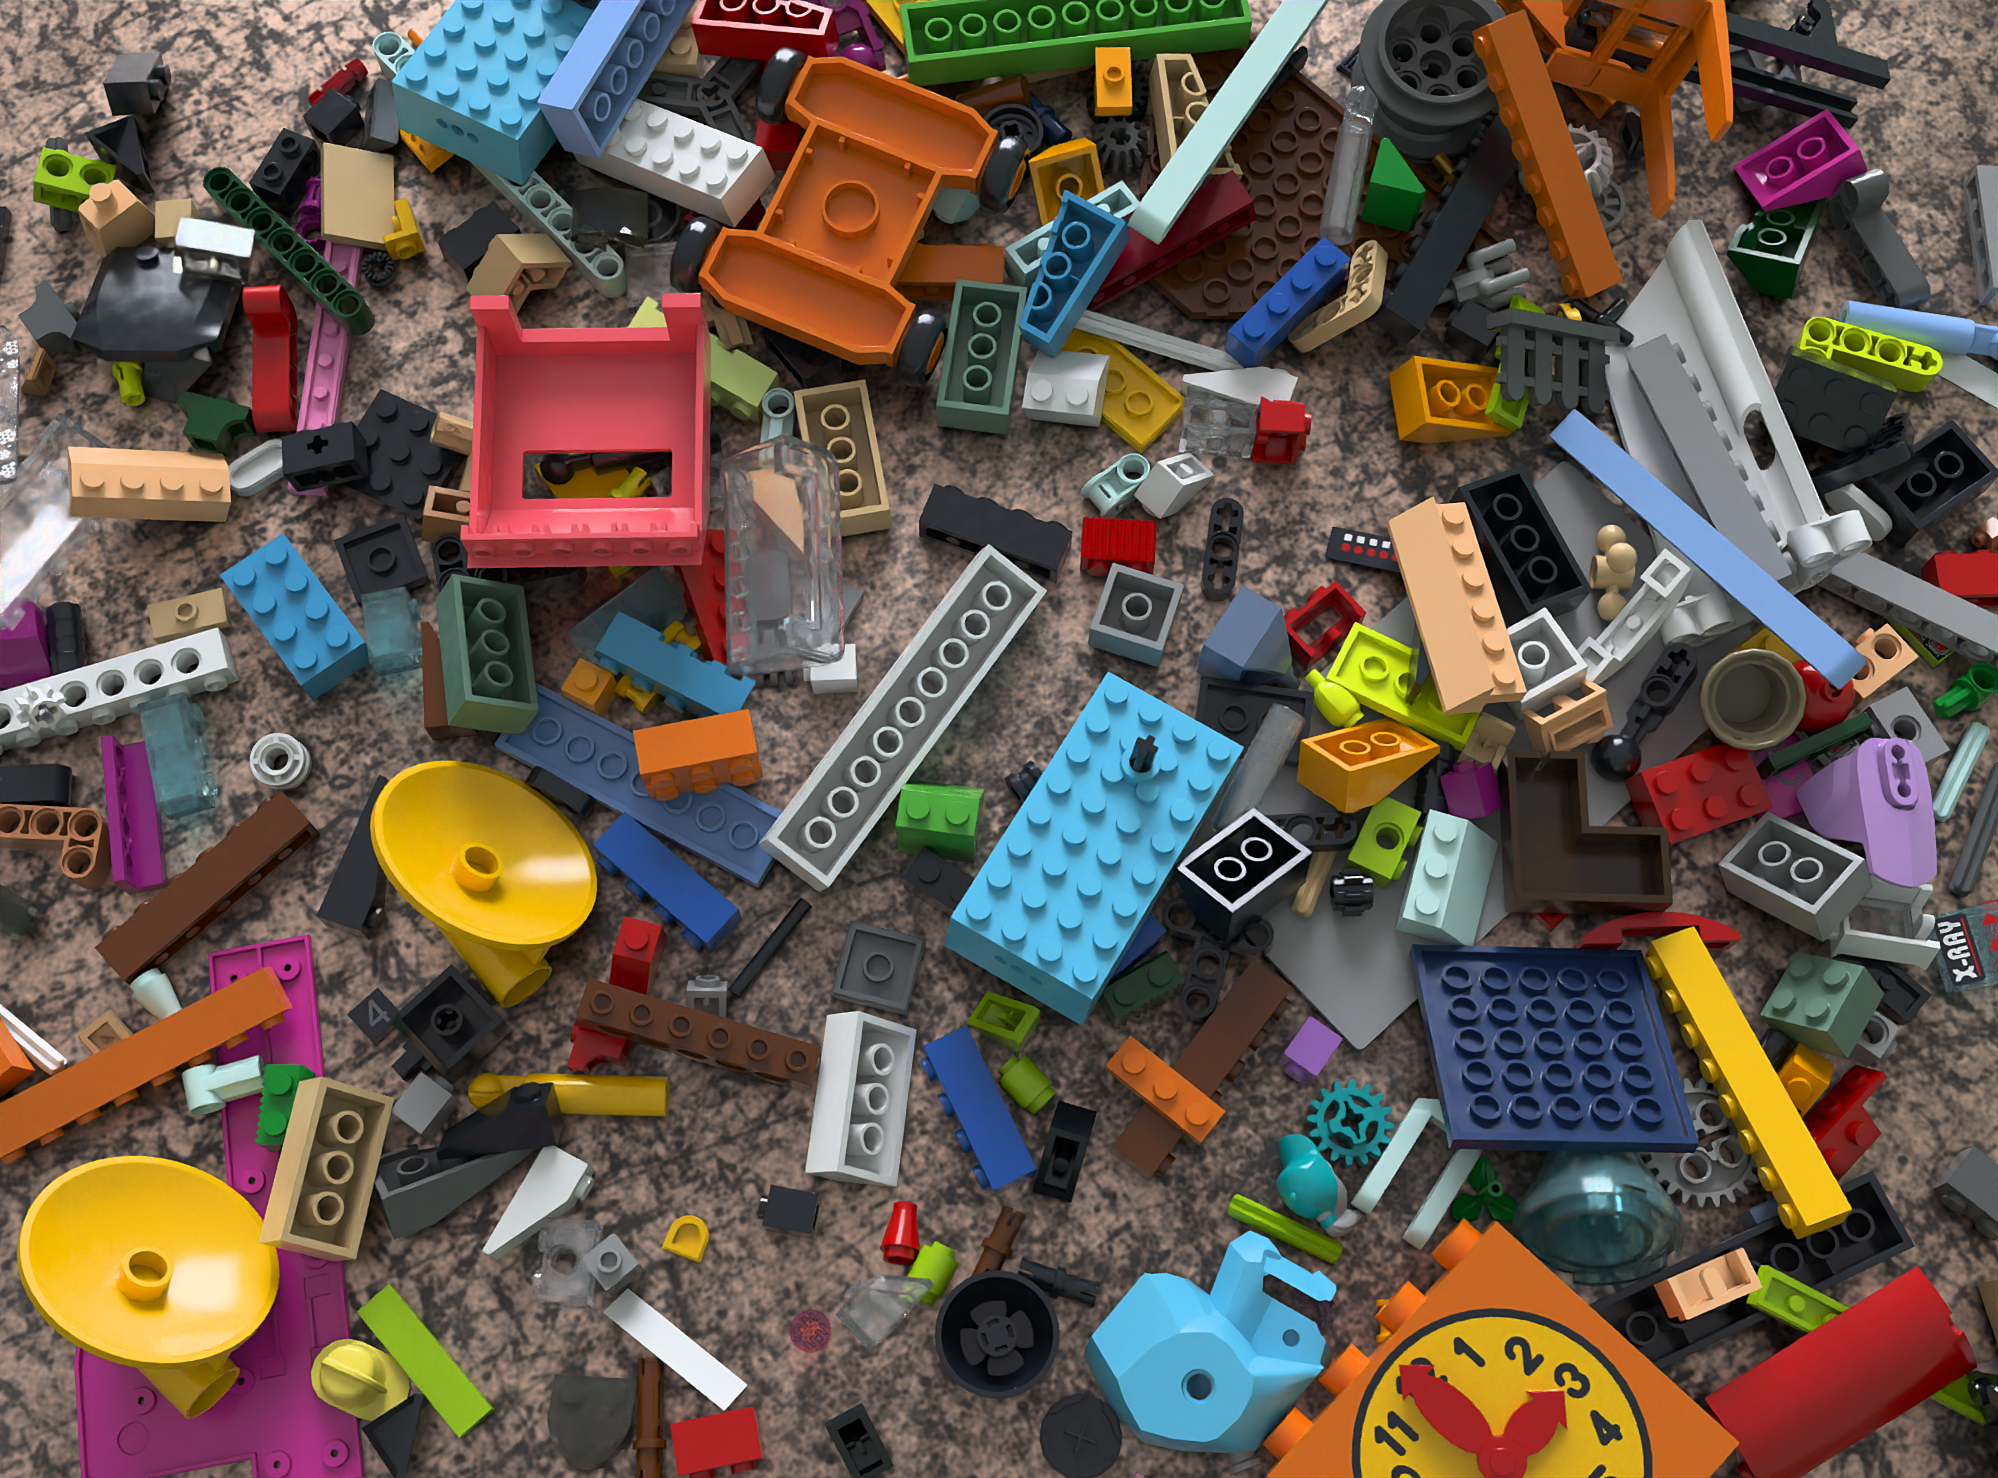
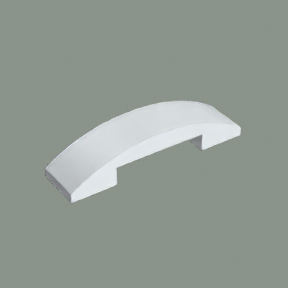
M1664 549L1640 576L1646 583L1596 641L1589 636L1577 649V652L1588 666L1586 679L1598 685L1623 667L1654 636L1679 602L1694 571L1667 549Z

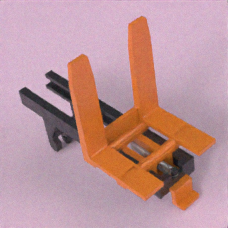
M1562 0L1563 15L1569 17L1564 25L1566 46L1590 52L1591 55L1588 57L1556 47L1545 64L1550 80L1639 107L1649 198L1653 216L1662 219L1675 200V160L1671 97L1683 80L1701 85L1705 121L1710 141L1716 143L1720 142L1733 124V95L1810 118L1828 109L1842 127L1851 129L1858 121V115L1852 113V109L1858 103L1857 98L1802 82L1801 65L1882 90L1891 80L1887 60L1838 46L1831 5H1829L1827 0H1810L1807 4L1808 15L1800 14L1795 21L1796 23L1789 30L1726 12L1724 0ZM1729 44L1775 57L1782 64L1783 70L1778 75L1731 61ZM1608 60L1621 61L1644 68L1646 71L1645 73L1608 63Z

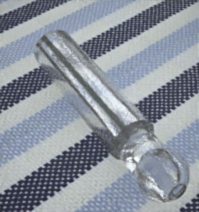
M1366 85L1353 87L1347 92L1344 99L1345 111L1342 125L1338 129L1318 232L1320 239L1325 237L1336 246L1349 244L1353 240L1373 136L1371 127L1374 113L1378 107V99L1369 86Z
M1272 704L1209 821L1215 831L1212 838L1251 809L1255 808L1257 811L1260 809L1306 723L1302 716L1282 705Z

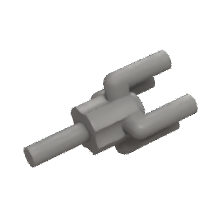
M1510 238L1469 253L1466 258L1468 268L1454 273L1436 305L1451 301L1453 306L1455 305L1459 309L1470 299L1477 304H1483L1491 310H1495L1509 305L1512 296L1515 294L1526 298L1525 290L1520 285L1531 280L1529 270L1526 267L1495 278V275L1512 269L1510 259L1504 257L1484 265L1488 261L1516 252L1514 240Z

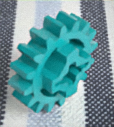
M1350 1079L1346 1088H1342L1338 1080L1334 1081L1331 1085L1332 1093L1325 1088L1318 1092L1322 1103L1312 1100L1308 1106L1316 1114L1309 1115L1305 1119V1124L1314 1126V1130L1307 1137L1310 1140L1318 1139L1320 1144L1317 1148L1320 1153H1323L1325 1150L1330 1153L1328 1162L1331 1165L1339 1157L1343 1159L1344 1168L1348 1169L1353 1159L1357 1160L1360 1167H1364L1368 1163L1367 1154L1376 1160L1382 1154L1377 1145L1387 1147L1391 1142L1384 1133L1394 1129L1393 1123L1385 1121V1117L1392 1112L1391 1107H1380L1379 1103L1384 1095L1382 1093L1374 1097L1369 1095L1371 1085L1368 1083L1359 1090L1356 1089L1355 1079ZM1352 1099L1363 1103L1367 1108L1364 1109L1353 1103ZM1333 1103L1332 1109L1335 1115L1333 1119L1324 1123L1325 1110ZM1346 1116L1349 1121L1356 1120L1358 1123L1353 1132L1350 1126L1343 1127L1341 1124ZM1375 1124L1374 1136L1371 1142L1366 1145L1365 1131ZM1331 1139L1344 1143L1347 1149L1336 1145Z

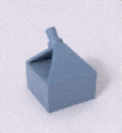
M1242 585L1203 644L1197 673L1205 677L1260 685L1274 680L1277 683H1282L1285 688L1297 690L1300 686V681L1293 674V667L1291 666V650L1282 608Z

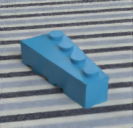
M620 611L617 612L593 655L599 659L597 664L601 668L614 675H617L619 671L632 678L631 684L647 694H651L652 691L657 692L666 698L664 703L680 713L688 710L699 718L740 711L756 681L744 675L740 682L732 678L731 673L727 671V666L716 660H713V662L706 660L703 663L697 660L699 656L692 648L676 641H672L668 645L663 642L665 636L661 632Z

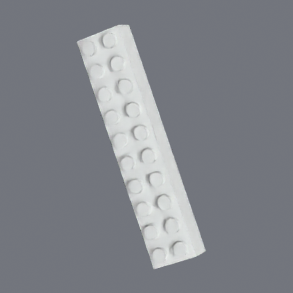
M990 544L976 554L759 842L758 846L818 892L829 888L1047 590Z

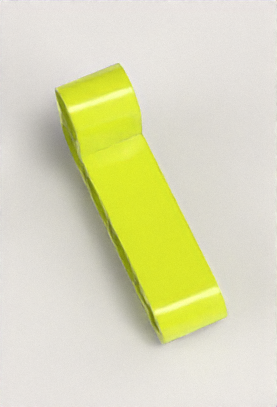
M1819 316L1813 317L1806 322L1793 343L1794 347L1895 383L1896 388L1910 392H1920L1927 388L1943 366L1940 354L1930 347Z

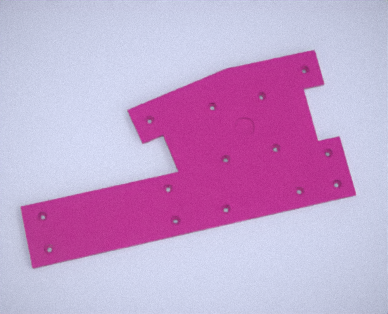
M307 934L209 952L208 965L211 994L263 967L272 966L293 1006L292 1009L283 1013L286 1020L265 1031L261 1025L246 1032L250 1039L229 1050L226 1049L224 1044L217 1047V1065L222 1066L259 1055L262 1057L265 1066L267 1064L305 1065L313 1073H316L315 1078L325 1077L311 936ZM291 966L290 971H285V968ZM236 975L237 980L232 981L231 978ZM260 1092L226 1102V1106L221 1109L227 1185L246 1199L264 1221L281 1152H270L255 1142L259 1137L256 1131L260 1129L257 1123L261 1121L258 1115L261 1113L259 1107L262 1105L260 1099L263 1097V1094ZM251 1178H255L254 1184L249 1183ZM276 1248L280 1276L273 1305L259 1329L229 1355V1358L240 1369L239 1376L232 1387L217 1403L200 1416L191 1420H187L136 1367L125 1366L102 1359L76 1346L74 1375L81 1478H161L251 1460L252 1478H366L360 1418L338 1409L318 1397L312 1386L311 1370L315 1358L323 1348L334 1341L352 1339L344 1261L333 1262L321 1258L314 1259L312 1256ZM240 1378L245 1380L243 1385L238 1384ZM144 1397L145 1402L141 1405L139 1399ZM334 1450H338L337 1457L332 1456ZM277 1461L281 1463V1466L278 1469L274 1467V1464Z

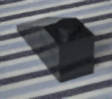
M528 1082L518 1087H513L445 1130L436 1153L438 1160L557 1146L564 1120L553 1082L542 1084Z

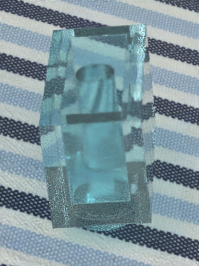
M406 586L361 594L369 663L377 675L384 676L421 669L422 641L421 632H418L417 621L422 620V611L418 598L413 599Z

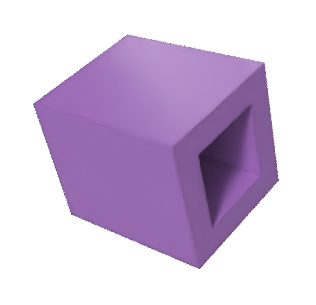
M1309 1016L1283 1053L1279 1062L1285 1066L1283 1070L1291 1078L1301 1083L1306 1080L1312 1085L1343 1038L1312 1016Z

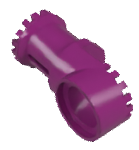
M312 176L305 184L307 195L305 202L299 207L295 232L316 252H320L325 249L326 240H321V235L314 240L304 238L306 232L311 229L321 230V180L318 176H315V178Z

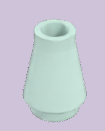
M153 968L143 973L130 984V988L134 992L132 998L159 1021L182 1010L167 974H161L158 968Z

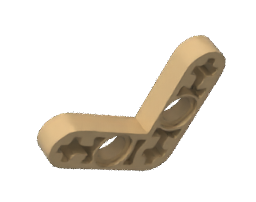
M1376 240L1365 242L1353 254L1347 293L1308 315L1288 335V340L1301 353L1314 349L1372 316L1380 307L1383 297L1388 253Z

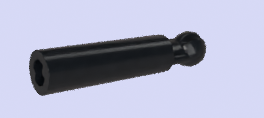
M711 408L710 446L722 444L714 412ZM672 452L575 453L571 455L569 453H545L539 467L542 477L547 482L563 485L571 480L575 471L591 468L597 475H602L672 456Z

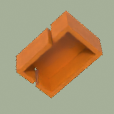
M749 709L633 731L640 776L650 799L656 798L659 801H668L677 798L679 793L695 791V793L703 794L715 791L717 786H721L723 782L733 783L734 786H746L754 783L755 779L763 778L756 735Z

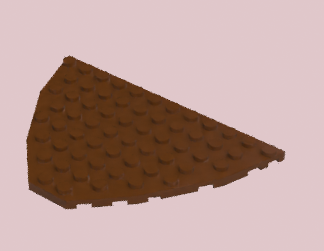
M1250 32L1248 47L1191 54L1207 90L1205 96L1209 104L1257 38L1253 33ZM1299 72L1291 80L1288 79L1245 121L1230 143L1232 158L1235 164H1239L1243 173L1240 182L1253 201L1257 220L1148 280V282L1191 319H1241L1319 240L1325 237L1351 259L1361 245L1367 241L1376 240L1388 253L1384 288L1388 287L1390 289L1394 282L1390 279L1391 273L1401 260L1404 262L1407 260L1409 254L1405 250L1417 233L1421 235L1425 229L1420 224L1432 207L1436 209L1440 202L1436 200V197L1442 187L1402 156L1426 190L1414 230L1404 232L1360 221L1382 138ZM1154 118L1148 141L1149 150L1146 151L1140 179L1139 202H1141L1161 173ZM1483 222L1455 272L1468 268L1466 258L1469 253L1505 241L1506 239ZM1502 256V257H1500V258H1497V259L1488 261V262L1484 263V265H1486V264H1488V263H1491V262H1493V261H1496V260H1498V259H1501V258H1503V257H1505V256ZM1351 259L1345 279L1310 314L1347 293Z

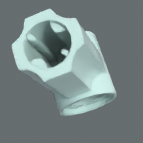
M773 388L764 395L762 400L763 421L759 461L771 463L790 458L791 462L794 426L798 419L795 401L792 394L786 389ZM783 406L788 408L782 414L772 413L777 407Z
M257 1055L222 1066L213 1064L201 1065L184 1071L182 1079L189 1114L202 1115L212 1113L224 1108L226 1102L260 1093L264 1089L262 1083L265 1081L263 1075L266 1073L262 1057Z

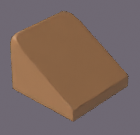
M38 348L21 387V392L41 397H45L48 393L57 370V365L43 348Z

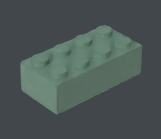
M956 279L936 402L937 426L1008 435L1023 338L1018 325L1027 302V287Z
M452 574L436 598L448 725L522 735L539 712L524 586Z

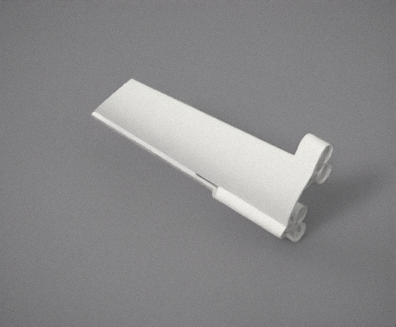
M1688 220L1671 240L1664 259L1651 278L1616 321L1618 325L1634 334V340L1626 347L1620 343L1605 346V354L1610 355V364L1605 365V387L1609 391V400L1625 452L1707 521L1628 367L1625 352L1665 333L1672 345L1675 343L1680 345L1686 358V363L1682 364L1686 373L1688 374L1693 371L1701 386L1702 391L1697 393L1702 403L1707 400L1710 402L1717 417V420L1713 422L1717 432L1722 430L1726 432L1733 450L1729 451L1733 462L1740 460L1748 475L1749 480L1744 481L1749 492L1756 490L1765 508V510L1760 512L1764 521H1773L1781 538V541L1777 542L1781 553L1783 554L1788 551L1796 565L1797 572L1793 574L1794 588L1787 590L1794 596L1801 590L1811 588L1821 582L1830 574L1834 566L1869 548L1872 545V539L1858 508L1857 510L1846 511L1830 517L1826 514L1703 221ZM1753 410L1760 412L1775 447L1774 461L1767 470L1758 468L1744 434V421ZM1648 524L1657 556L1664 549H1667L1694 571L1679 602L1659 628L1666 648L1674 643H1684L1691 647H1699L1727 635L1756 619Z

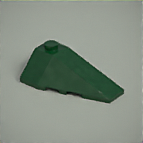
M1828 198L1766 212L1760 209L1755 213L1753 221L1748 225L1742 224L1736 229L1727 250V256L1756 292L1766 293L1773 297L1792 299Z

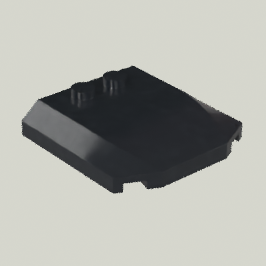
M152 246L115 248L103 258L71 339L75 349L82 352L83 347L95 351L99 359L119 362H182L192 359L193 351L211 347L212 353L221 351L247 274L245 261L224 248H155Z

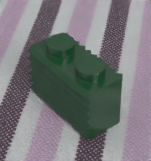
M1166 950L1108 982L1098 1002L1115 1029H1120V1025L1126 1026L1127 1021L1133 1022L1134 1017L1140 1018L1141 1013L1147 1014L1148 1010L1153 1011L1154 1006L1160 1007L1161 1002L1167 1003L1168 998L1173 999L1174 995L1180 996L1185 979Z

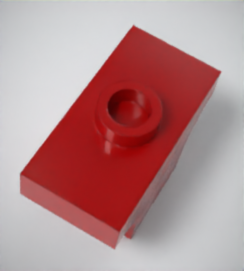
M573 1024L570 1042L574 1043L567 1067L572 1074L590 1075L596 1067L602 1064L609 1063L625 1067L632 1042Z

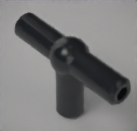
M1617 298L1602 313L1580 299L1574 300L1571 304V308L1578 309L1581 318L1587 322L1619 328L1620 344L1626 347L1633 342L1634 334L1614 322L1628 307L1626 300L1623 298Z

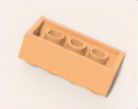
M68 447L70 517L226 522L231 504L229 468L223 454Z

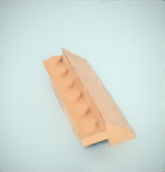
M1433 496L1390 519L1387 522V529L1444 715L1481 712L1487 703L1523 700L1527 691L1465 502L1436 504Z

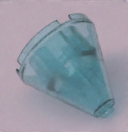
M1549 1151L1518 1205L1512 1220L1513 1237L1551 1271L1555 1269L1573 1274L1574 1284L1593 1286L1617 1285L1647 1278L1668 1267L1667 1256L1674 1250L1680 1254L1684 1245L1683 1221L1678 1208L1637 1152Z

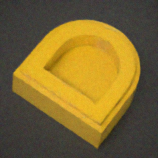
M682 1216L671 1225L662 1249L701 1264L710 1242L709 1229L696 1216Z

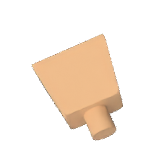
M113 180L108 185L105 183L93 185L89 190L90 198L82 203L77 210L87 241L103 258L117 247H136L155 232V215L119 180Z

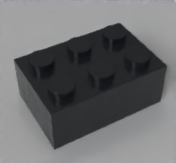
M1791 345L1772 382L1774 392L1793 434L1847 454L1856 453L1873 445L1898 394L1893 382ZM1760 414V422L1764 423L1763 418Z
M1951 419L1915 443L1913 455L1910 459L1893 468L1867 477L1858 489L1890 516L1893 527L1889 534L1904 548L1983 494L1998 478V469Z

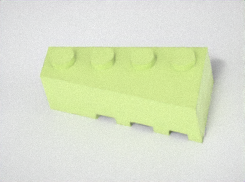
M647 296L627 328L667 327L664 313L656 309L659 303ZM709 333L711 339V405L717 406L718 404L729 409L734 416L741 420L747 421L750 419L760 424L763 420L762 400L764 395L773 388H780L778 373L738 349H735L732 353L728 352L726 346L719 338Z

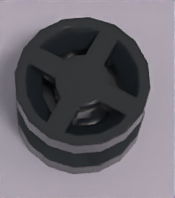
M1030 760L1023 765L1022 771L1018 774L1011 773L1004 778L1011 794L1021 806L1043 773Z

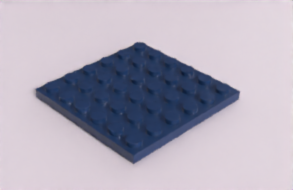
M1412 944L1409 956L1449 1149L1695 1153L1699 1141L1642 950Z

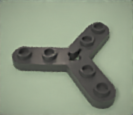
M722 56L703 78L651 73L636 98L670 112L699 115L704 125L755 145V141L741 117L734 100L764 66V60ZM717 92V101L713 99L709 102L705 101V95L710 97Z

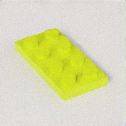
M1355 622L1325 681L1341 685L1352 693L1361 704L1438 741L1449 743L1455 749L1462 752L1481 712L1444 715L1432 673L1428 676L1412 706L1405 703L1412 648Z

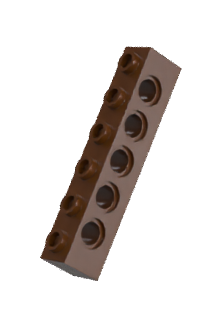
M588 978L574 1025L802 1092H805L811 1085L821 1047L590 978Z

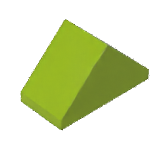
M987 991L967 1024L1019 1056L1039 1024L1040 1010L1035 1006Z

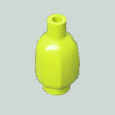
M1316 669L1312 670L1304 678L1314 689V704L1332 725L1348 728L1356 726L1364 718L1365 715L1360 711L1361 704L1359 700L1347 689L1337 683L1325 681L1326 679Z

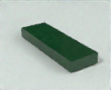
M1864 712L1772 753L1756 767L1762 780L1769 779L1854 741L1872 727L1873 722L1868 714Z

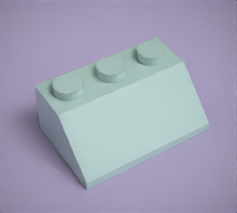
M1430 809L1421 825L1423 828L1418 837L1395 930L1445 945L1473 946L1498 842L1469 820Z

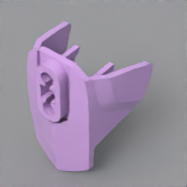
M1897 737L1890 739H1867L1851 754L1833 761L1797 789V798L1810 826L1823 839H1839L1862 843L1868 871L1872 876L1888 884L1911 889L1929 882L1937 874L1935 821L1927 769L1921 750L1910 740Z

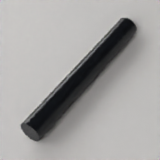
M799 898L730 985L728 990L738 998L743 996L810 911L812 906L806 900Z

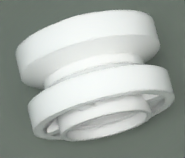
M272 733L264 736L254 745L250 754V767L255 777L275 790L288 791L299 787L305 782L311 771L312 761L307 748L292 736L284 733ZM287 754V765L281 770H274L275 759L279 755Z

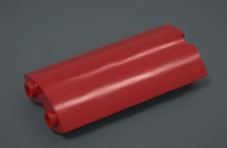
M1918 1266L1704 1398L1709 1415L1740 1442L1735 1448L1739 1462L1735 1470L1740 1478H1800L1978 1367L1974 1352L1965 1333L1955 1327L1949 1316L1952 1314L1951 1310Z

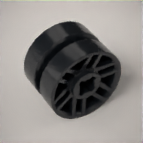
M1004 104L993 108L983 118L991 128L999 131L998 142L1003 137L1010 135L1026 141L1030 150L1029 160L1043 152V124L1039 116L1030 108L1019 104ZM1028 166L1023 180L1030 177Z

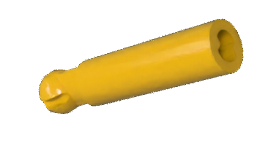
M487 1072L474 1077L468 1087L469 1101L476 1109L482 1108L511 1088L528 1082H536L538 1084L553 1082L562 1114L668 1116L670 1106V1078L665 1076L528 1073L527 1076H513Z

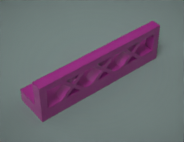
M113 735L101 737L113 882L129 895L165 888L167 873L155 745L150 740L122 745Z

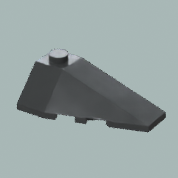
M412 1144L381 1154L373 1188L394 1240L402 1236L415 1235L423 1228L434 1225L539 1148L438 1160L436 1153L439 1146L419 1150L417 1144Z

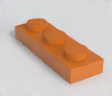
M1131 1035L1105 1065L1106 1071L1198 1145L1203 1142L1226 1112Z

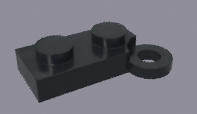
M1840 954L1833 958V960L1864 966L1884 992V996L1878 1006L1902 1026L1907 1024L1931 997L1927 990L1892 961L1860 956L1852 957L1847 954Z

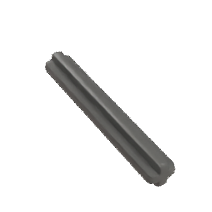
M1998 762L1992 768L1949 885L1951 892L1963 897H1967L1974 890L1998 824Z

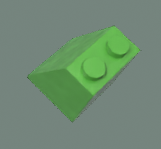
M909 779L901 788L897 813L896 834L898 852L917 856L924 846L943 859L974 863L985 789Z

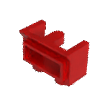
M1261 396L1253 428V463L1296 465L1299 451L1305 452L1307 435H1310L1311 413H1305V404H1301L1299 401L1273 400L1271 402Z
M1337 581L1326 589L1324 586H1320L1307 598L1306 601L1308 603L1300 610L1292 608L1284 615L1290 650L1299 659L1305 670L1309 669L1345 640L1355 622L1362 625L1366 615V611ZM1331 607L1341 620L1311 644L1307 645L1297 633Z

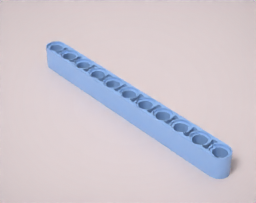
M1573 409L1549 434V437L1836 689L1840 690L1868 663L1854 647L1576 409Z

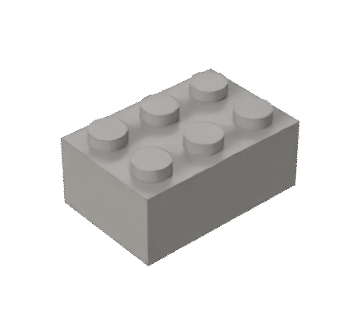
M1768 811L1718 864L1729 893L1822 942L1828 938L1873 887L1864 858Z

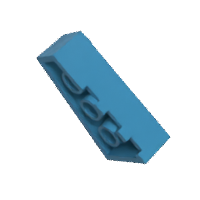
M1066 189L1061 199L1058 216L1054 219L1051 228V237L1046 252H1043L1039 263L1040 269L1036 281L1032 284L1018 325L1026 343L1053 358L1060 351L1130 241L1125 221Z

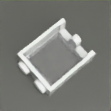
M1870 875L1873 885L1871 890L1827 938L1830 940L1831 956H1836L1837 953L1917 965L1921 969L1927 970L1940 950V942L1926 941L1934 928L1935 917L1934 915L1922 914V908L1933 892L1932 885L1923 884L1909 889L1888 884Z

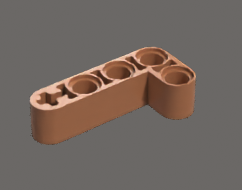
M0 804V848L62 851L60 868L63 874L80 887L95 889L106 881L111 863L108 821L94 809ZM20 821L19 827L9 833L11 826L15 822ZM59 822L57 830L47 835L49 828ZM97 824L96 831L92 835L85 837L87 830ZM91 861L89 868L82 874H79L82 864Z

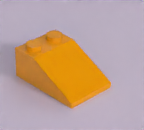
M1413 356L1388 375L1399 440L1430 444L1510 435L1512 433L1511 430L1485 415L1498 368Z
M1385 717L1301 740L1297 782L1311 790L1313 794L1320 796L1335 806L1338 811L1355 813L1359 809L1377 804L1440 753V745L1407 725L1390 717Z

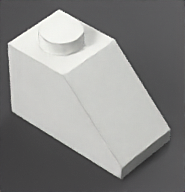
M1187 452L1158 461L1134 496L1142 502V507L1147 513L1161 519L1177 513L1215 475L1191 453Z

